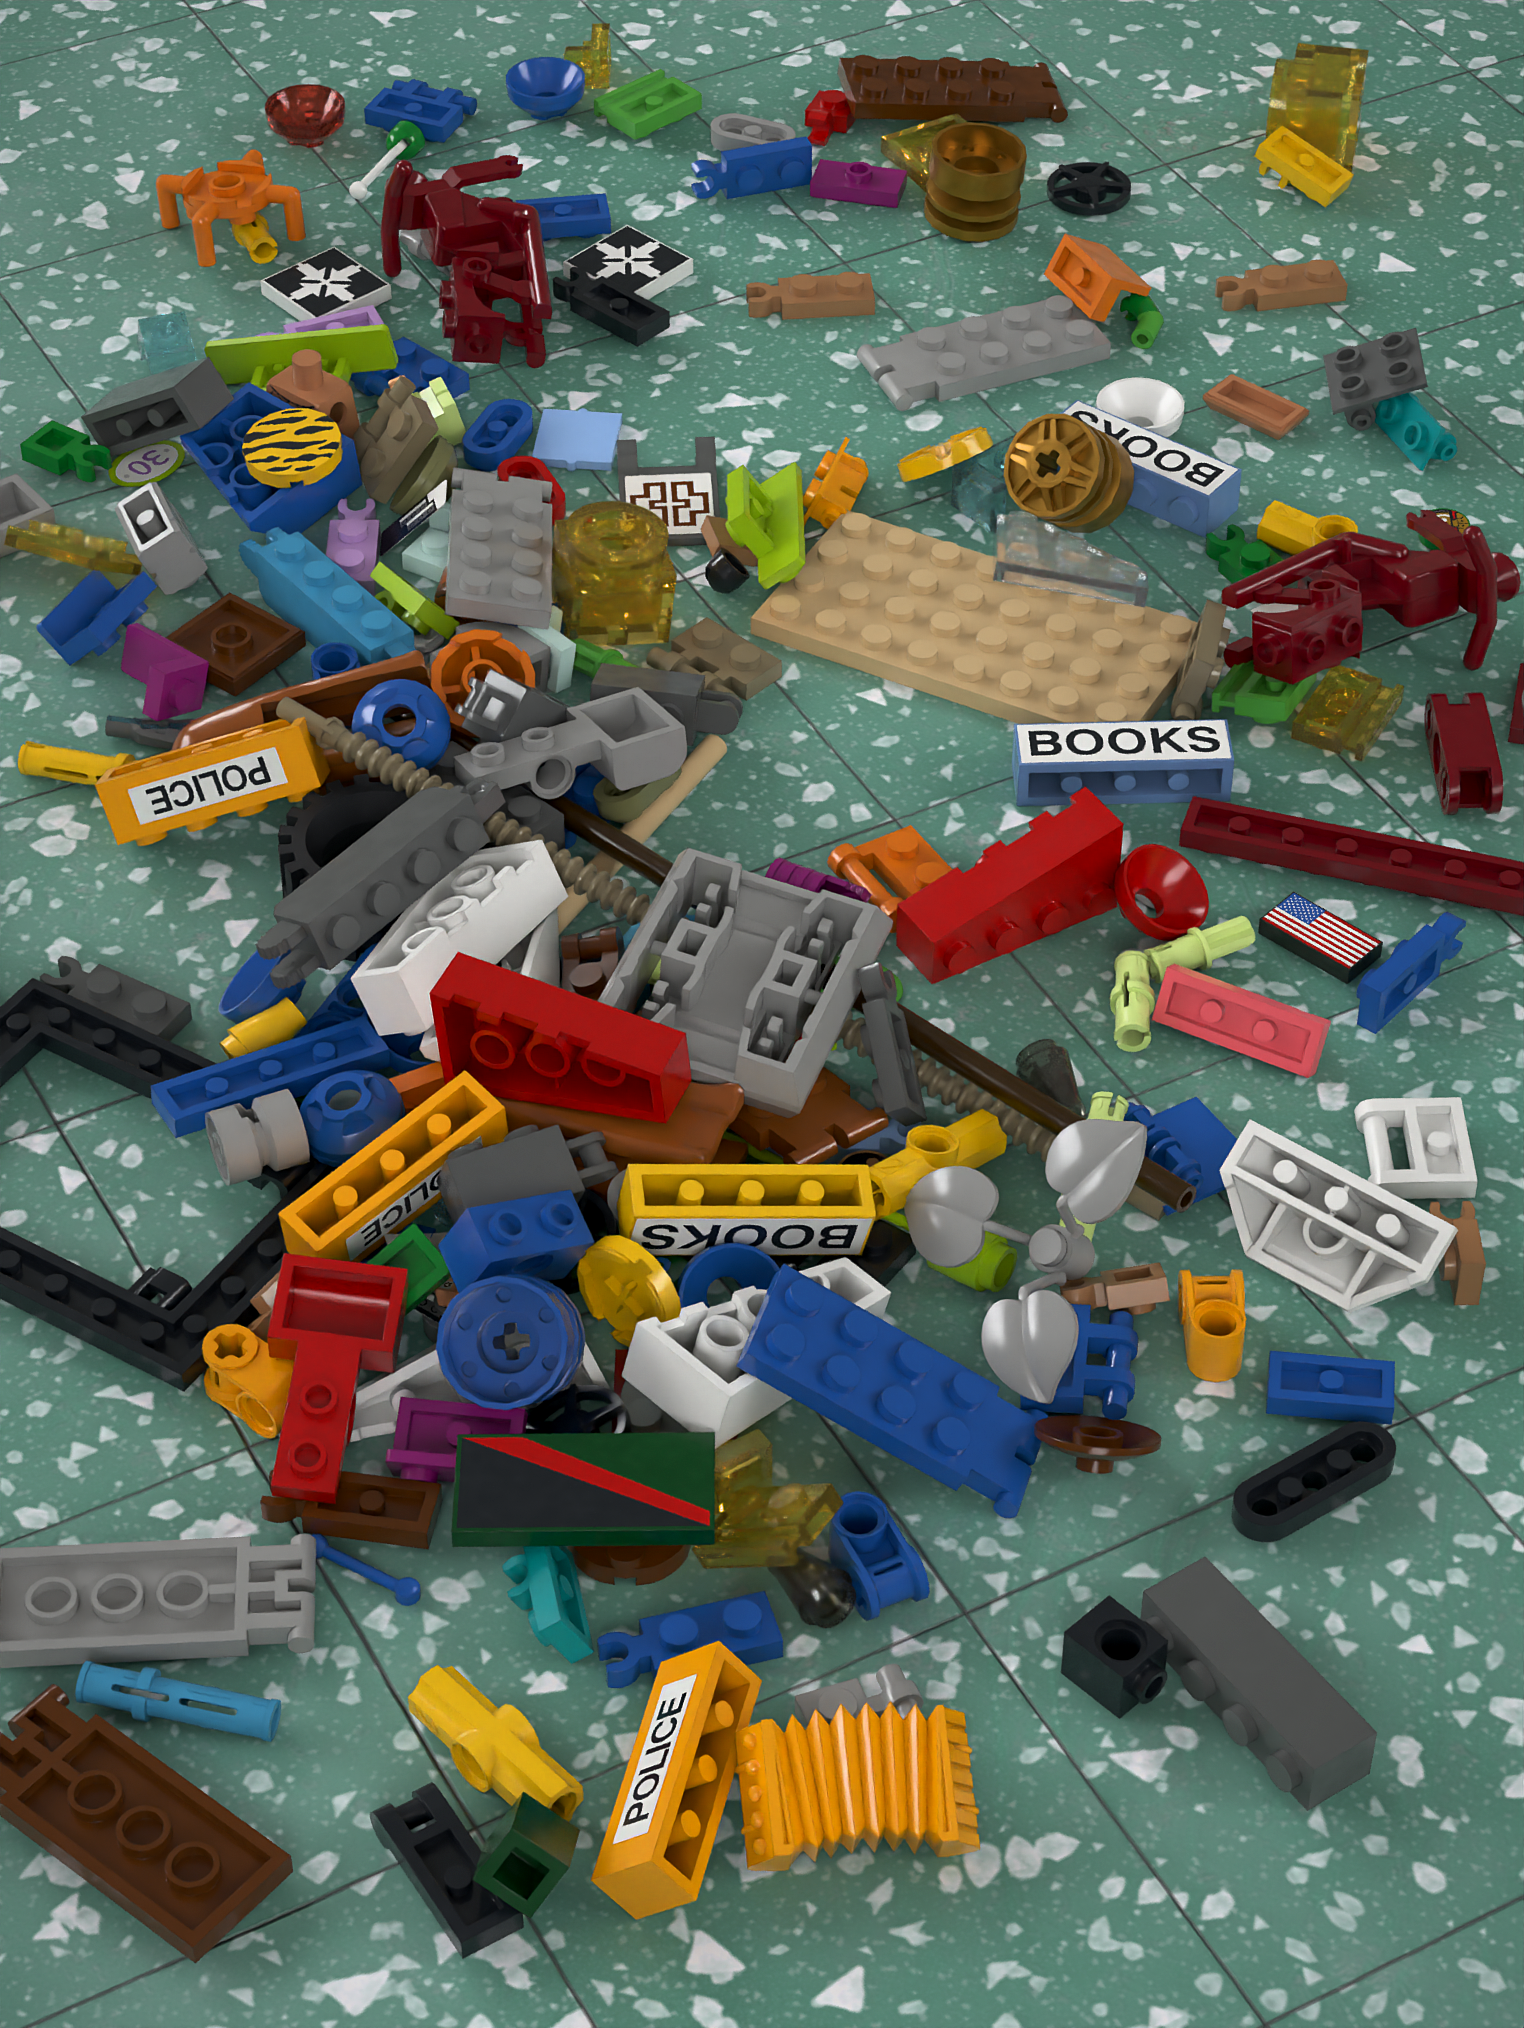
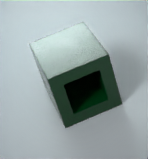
M523 1792L485 1841L473 1880L531 1919L570 1868L580 1829Z

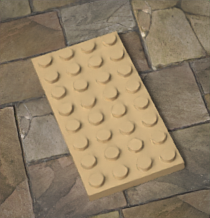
M847 510V513L841 514L805 555L806 563L801 571L792 580L781 583L751 617V634L1018 724L1151 721L1176 687L1178 672L1187 653L1189 641L1197 622L1183 616L1173 615L1142 605L1137 601L1126 600L1095 590L1090 586L1079 585L1054 577L1043 571L1026 568L996 556L958 546L953 542L942 541L914 532L906 527L892 525L868 517L865 514Z

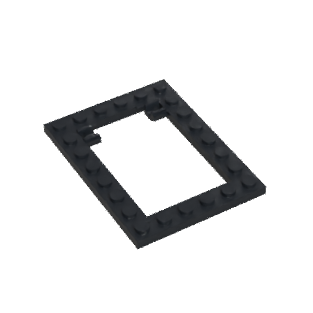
M34 978L30 979L0 1007V1088L43 1048L150 1099L151 1085L217 1064ZM295 1100L298 1109L300 1110L302 1103ZM311 1154L309 1162L283 1170L274 1171L268 1165L263 1166L261 1176L249 1179L247 1182L260 1190L270 1181L273 1182L280 1191V1202L194 1289H192L185 1278L162 1267H159L157 1270L150 1267L127 1290L0 1227V1299L185 1392L209 1367L204 1361L202 1354L203 1339L209 1331L226 1324L246 1327L260 1314L250 1300L280 1271L283 1254H290L286 1249L278 1213L338 1167L324 1164ZM158 1293L163 1294L164 1297L157 1304L151 1302Z

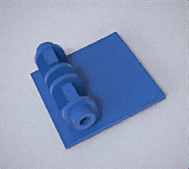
M1197 1097L1151 1117L1150 1111L1144 1105H1135L1133 1102H1129L1128 1111L1123 1121L1139 1122L1147 1127L1144 1156L1196 1187V1197L1192 1204L1226 1189L1219 1170L1238 1139ZM1167 1205L1163 1206V1212L1167 1216L1177 1212Z

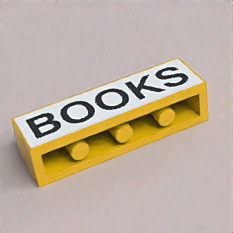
M628 1164L617 1201L620 1236L638 1243L653 1256L696 1255L707 1247L727 1242H739L754 1246L767 1255H861L876 1218L868 1165Z

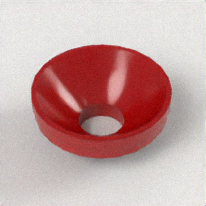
M1158 844L1142 845L1135 848L1123 860L1115 873V894L1121 914L1139 932L1158 940L1173 941L1187 935L1189 928H1199L1204 923L1209 908L1207 889L1196 868L1177 851ZM1135 894L1143 895L1152 902L1156 910V918H1150L1143 913L1135 902Z

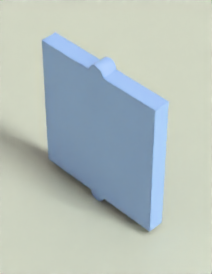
M581 408L578 411L543 409L532 457L541 460L546 467L567 468L568 471H575L576 469L612 471L617 440L619 439L622 425V413L591 412L585 408Z

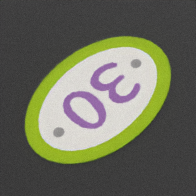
M163 440L122 453L112 462V468L108 471L109 478L113 483L123 487L145 486L149 482H158L174 473L181 466L185 458V450L176 442Z

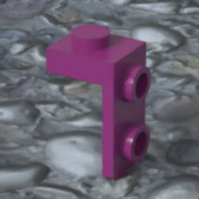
M139 623L128 625L121 669L126 674L147 685L142 713L155 721H161L200 710L209 662Z

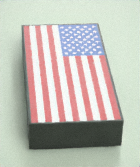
M1294 891L1259 920L1258 933L1346 984L1350 983L1381 957L1382 941Z

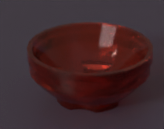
M300 84L289 86L273 93L265 103V116L268 126L293 146L301 145L307 148L324 144V140L332 136L343 125L346 110L343 96L336 90L322 85Z

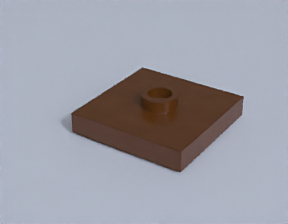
M230 592L165 637L208 661L206 681L235 697L306 646L305 631Z

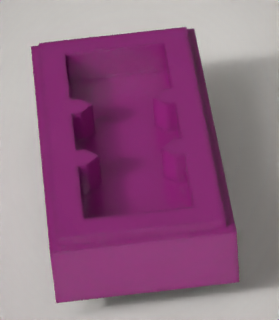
M820 159L810 181V196L898 208L907 185V170L871 166L865 162L846 163Z

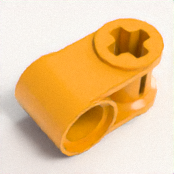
M1232 1269L1229 1276H1192L1190 1270H1180L1178 1275V1316L1180 1324L1183 1325L1188 1368L1196 1377L1205 1381H1227L1239 1373L1242 1364L1246 1327L1243 1272L1241 1269Z
M226 1324L209 1331L202 1344L203 1358L209 1365L204 1376L206 1395L213 1402L222 1405L243 1420L255 1433L264 1438H274L282 1429L294 1360L269 1357L268 1343L244 1326Z

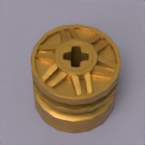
M966 122L950 125L939 131L933 139L931 146L930 178L927 181V195L924 202V213L927 221L934 229L946 236L963 241L984 242L999 239L1010 233L1018 221V206L1021 200L1020 186L1024 180L1027 159L1026 146L1013 133L987 123Z
M1045 414L1029 421L1014 436L1005 455L1003 476L1009 495L1020 509L1072 533H1092L1110 525L1124 511L1133 492L1134 469L1129 453L1116 438L1070 415Z

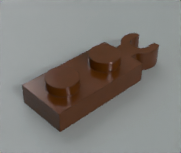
M273 1470L269 1474L270 1490ZM341 1471L336 1504L262 1496L260 1503L262 1518L267 1521L284 1523L296 1517H301L303 1533L429 1549L443 1496L442 1484Z

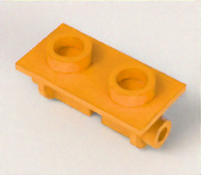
M845 437L836 454L827 450L813 476L821 479V481L813 477L803 495V506L807 508L804 514V525L808 518L811 517L819 521L824 528L829 529L841 514H846L847 510L851 511L863 484L869 476V470L863 459L853 457L844 452L850 440L849 438Z

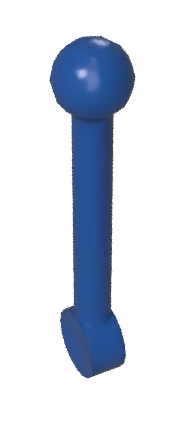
M311 1535L316 1539V1559L324 1557L395 1592V1599L401 1605L411 1606L419 1601L421 1590L420 1584L416 1579L405 1577L398 1580L329 1546L327 1539L323 1535Z

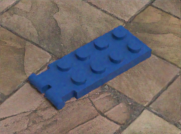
M783 1264L772 1278L736 1367L953 1490L957 1491L964 1484L995 1502L993 1509L999 1516L1004 1518L1016 1517L1032 1473L1030 1466L1035 1463L1042 1443L1034 1434L1035 1424L1041 1419L1048 1418V1415L1039 1409H1029L1024 1412L997 1396L1000 1388L998 1385Z

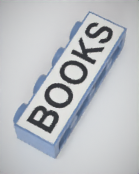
M1076 400L1060 413L1070 415L1116 438L1129 453L1134 469L1133 492L1127 503L1128 505L1206 538L1207 533L1213 532L1238 510L1242 469L1079 400Z
M1227 719L1014 724L1012 771L1017 806L1072 805L1069 797L1085 786L1103 804L1191 802L1193 796L1216 801H1230L1234 755Z

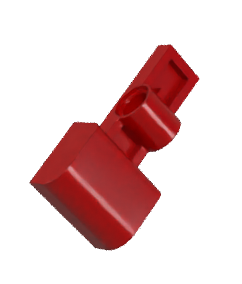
M288 1253L283 1254L267 1341L269 1357L294 1360V1366L271 1480L272 1496L336 1504L345 1450L349 1446L353 1431L356 1390L360 1369L394 1373L396 1369L407 1305L408 1269Z

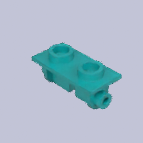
M1409 392L1379 401L1375 409V423L1419 470H1424L1430 458L1448 461L1456 455V438L1451 433L1445 432L1446 429L1420 403L1416 395Z

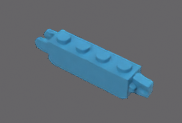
M279 527L266 531L265 539L267 545L264 547L258 543L256 544L252 539L240 543L239 555L244 565L258 578L259 591L265 603L286 622L305 631L306 640L315 648L332 642L348 644L357 652L361 667L416 650L413 630L298 531L290 535L285 531L283 532Z

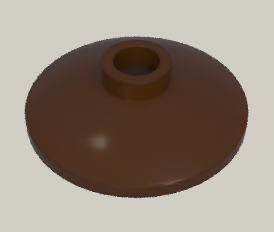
M1085 1415L1053 1416L1037 1421L1034 1430L1035 1436L1050 1447L1076 1457L1075 1467L1077 1469L1096 1474L1113 1472L1114 1461L1139 1458L1153 1453L1161 1447V1436L1156 1431L1136 1423L1112 1420L1106 1417Z

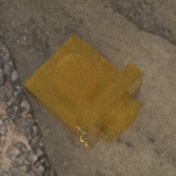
M610 23L592 24L591 41H583V46H567L564 50V59L577 64L584 71V89H610L612 66Z
M759 1429L736 1440H729L715 1449V1515L772 1486L773 1444Z

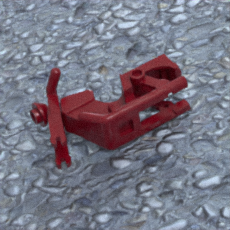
M503 155L494 159L451 166L442 175V179L428 181L425 175L413 170V166L409 161L400 160L395 164L384 187L385 194L380 231L384 273L388 277H397L401 273L399 230L421 229L420 235L432 262L439 267L451 265L449 280H441L439 308L444 309L442 337L450 338L452 361L499 364L502 340L505 338L513 346L525 347L526 363L529 367L539 368L545 363L546 349L544 335H542V319H551L552 305L539 213L533 206L513 202L512 199L507 197H484L481 199L460 191L465 186L520 177L523 164H518V157L512 155ZM511 298L519 303L521 322L508 321L505 319V314L493 311V301Z
M1420 510V517L1409 512L1406 515V526L1409 529L1415 530L1440 550H1431L1429 552L1408 550L1401 543L1356 532H1343L1223 588L1221 594L1222 604L1235 609H1239L1253 601L1260 604L1298 605V609L1287 612L1265 613L1256 611L1252 613V638L1245 636L1226 645L1223 652L1224 661L1229 668H1232L1234 664H1246L1253 660L1254 672L1293 685L1324 669L1339 666L1342 660L1350 656L1360 659L1363 635L1362 611L1384 609L1402 626L1415 628L1453 616L1458 612L1459 606H1461L1467 612L1476 614V622L1463 656L1465 668L1474 671L1482 666L1497 625V602H1506L1513 599L1519 592L1521 584L1519 571L1515 563L1508 556L1501 552L1490 551L1480 527L1468 526L1462 534L1431 510ZM1293 582H1298V588H1283Z

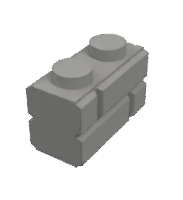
M149 482L117 503L115 512L137 558L148 573L152 575L154 581L165 595H172L179 590L192 586L200 576L205 574L208 567L184 519L174 505L170 503L157 482Z

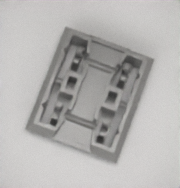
M687 848L678 855L598 1002L633 1013L640 995L661 959L660 980H657L652 991L653 1002L646 1000L642 1009V1017L686 1033L691 1082L701 1084L738 1083L744 1089V1104L791 1118L800 1114L861 991L858 969L874 964L892 928L893 920L875 905L824 889L820 893L812 892L742 870V864ZM692 904L698 906L694 922L684 919ZM839 954H840L839 961H838V963H837V965H836V967H835V969H834V971H833V973H832V975H831V977H830V979H829V981H828V983H827V985H826L824 991L821 992V990H822V988H823V986H824V984H825V982H826V980H827V978H828V976H829V974H830V972H831V970H832V968H833V966H834V964H835V962H836V960H837V958H838V956H839ZM821 964H825L826 966L821 974ZM813 1005H815V1008L812 1014L810 1015Z

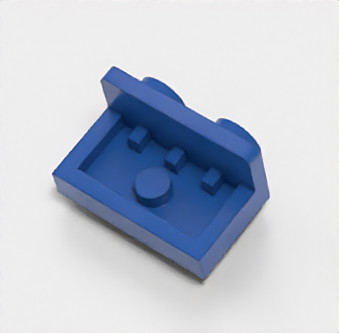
M93 569L41 620L36 628L69 666L91 651L99 657L120 639L121 635L116 629L121 623L127 628L128 625L134 623L147 611L149 607L143 601L157 585L143 571L119 589H116L98 569Z

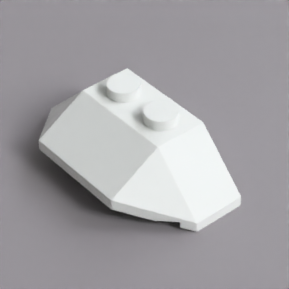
M1250 1119L1219 1170L1224 1187L1227 1190L1231 1210L1246 1257L1349 1313L1428 1283L1458 1232V1229L1448 1222Z

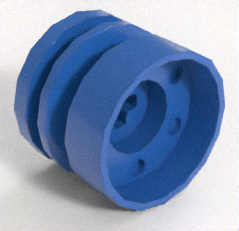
M501 1275L473 1282L451 1299L439 1321L436 1351L443 1375L459 1395L480 1407L510 1410L549 1400L569 1385L583 1361L586 1334L578 1308L562 1289L540 1277ZM516 1325L519 1333L529 1334L530 1346L520 1349L519 1358L516 1348H506L505 1335L515 1333Z

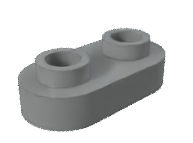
M737 113L720 115L714 118L710 125L711 144L720 151L794 139L796 136L794 129L786 124Z

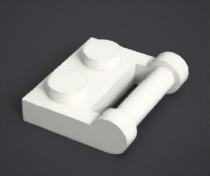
M1461 1097L1367 1099L1356 1106L1354 1110L1356 1126L1364 1134L1371 1176L1367 1181L1402 1199L1475 1198L1478 1180ZM1389 1127L1403 1128L1410 1169L1394 1170L1387 1134Z

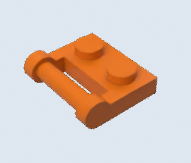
M911 825L856 847L849 843L841 844L830 853L827 861L828 867L840 879H848L850 883L866 888L872 894L868 902L879 907L893 920L890 933H896L897 904L953 870ZM873 869L898 897H893L869 870Z

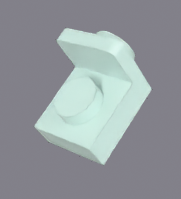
M446 502L429 517L430 527L402 552L404 570L436 582L440 581L443 570L447 566L450 503Z
M553 605L548 629L518 625V628L523 629L551 647L547 688L556 694L571 686L576 644L560 633L563 611Z

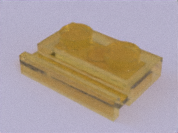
M1341 665L1330 668L1294 719L1291 738L1341 754L1343 749L1354 752L1356 760L1363 761L1401 705L1404 686L1396 684L1393 689L1383 686L1381 678Z
M792 1483L786 1486L769 1487L745 1486L732 1493L724 1502V1510L715 1520V1545H695L692 1551L704 1569L795 1566L799 1560L795 1553L796 1549L799 1546H810L844 1502L832 1483L805 1485Z

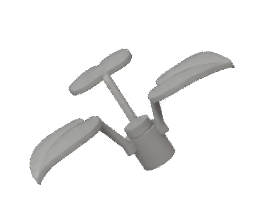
M1087 1119L1069 1125L1054 1139L1048 1152L1045 1173L1050 1186L1062 1193L1056 1202V1208L1066 1227L1048 1224L1038 1229L1032 1236L989 1220L999 1201L998 1189L989 1177L970 1167L949 1166L935 1170L921 1178L906 1197L904 1210L912 1241L919 1253L931 1263L946 1268H957L969 1263L981 1252L985 1241V1231L1029 1246V1256L1033 1265L1037 1269L1048 1273L1021 1286L1018 1292L1019 1300L1003 1299L994 1303L986 1314L981 1333L983 1352L994 1373L1009 1388L1031 1400L1043 1404H1051L1053 1402L1059 1381L1073 1358L1079 1333L1078 1318L1073 1306L1060 1294L1042 1289L1053 1284L1063 1286L1066 1280L1080 1279L1090 1271L1095 1258L1094 1247L1090 1239L1083 1235L1084 1227L1077 1224L1075 1218L1086 1224H1096L1113 1216L1124 1204L1135 1184L1144 1159L1147 1141V1127L1144 1124L1134 1121Z

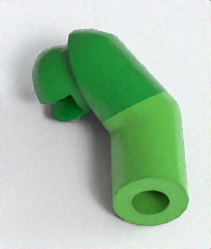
M1131 293L1130 296H1126L1121 300L1120 311H1128V314L1125 316L1126 320H1138L1131 335L1132 343L1140 349H1148L1153 345L1164 323V318L1149 294L1146 297Z

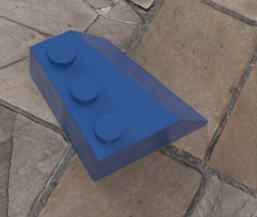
M250 382L233 394L234 399L201 429L180 435L182 445L250 531L266 534V531L279 527L288 535L297 531L303 533L333 509L341 499H345L362 485L354 440L342 433L343 453L341 461L332 473L316 483L304 486L302 480L290 482L291 488H276L262 484L250 475L242 452L245 434L254 423L271 413L285 409H296Z

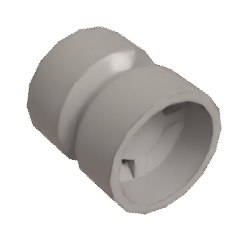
M288 1089L254 1098L251 1109L248 1110L240 1103L205 1113L206 1131L218 1171L227 1186L261 1176L263 1166L265 1165L270 1166L274 1171H279L309 1162V1144L298 1106Z

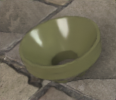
M438 435L424 449L396 491L389 509L402 516L444 480H447L446 502L452 496V490H456V488L451 487L453 467L458 468V459L454 446L447 442V439Z

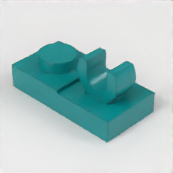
M523 1546L525 1554L513 1556L502 1565L503 1572L514 1583H521L507 1591L508 1597L521 1610L533 1608L528 1613V1619L537 1639L546 1647L552 1645L571 1664L594 1653L572 1552L566 1546Z

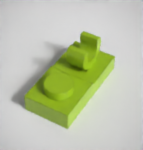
M379 561L369 575L385 588V590L377 593L374 597L403 622L406 621L426 636L432 628L449 640L456 627L460 625L451 615H445V610L382 562Z

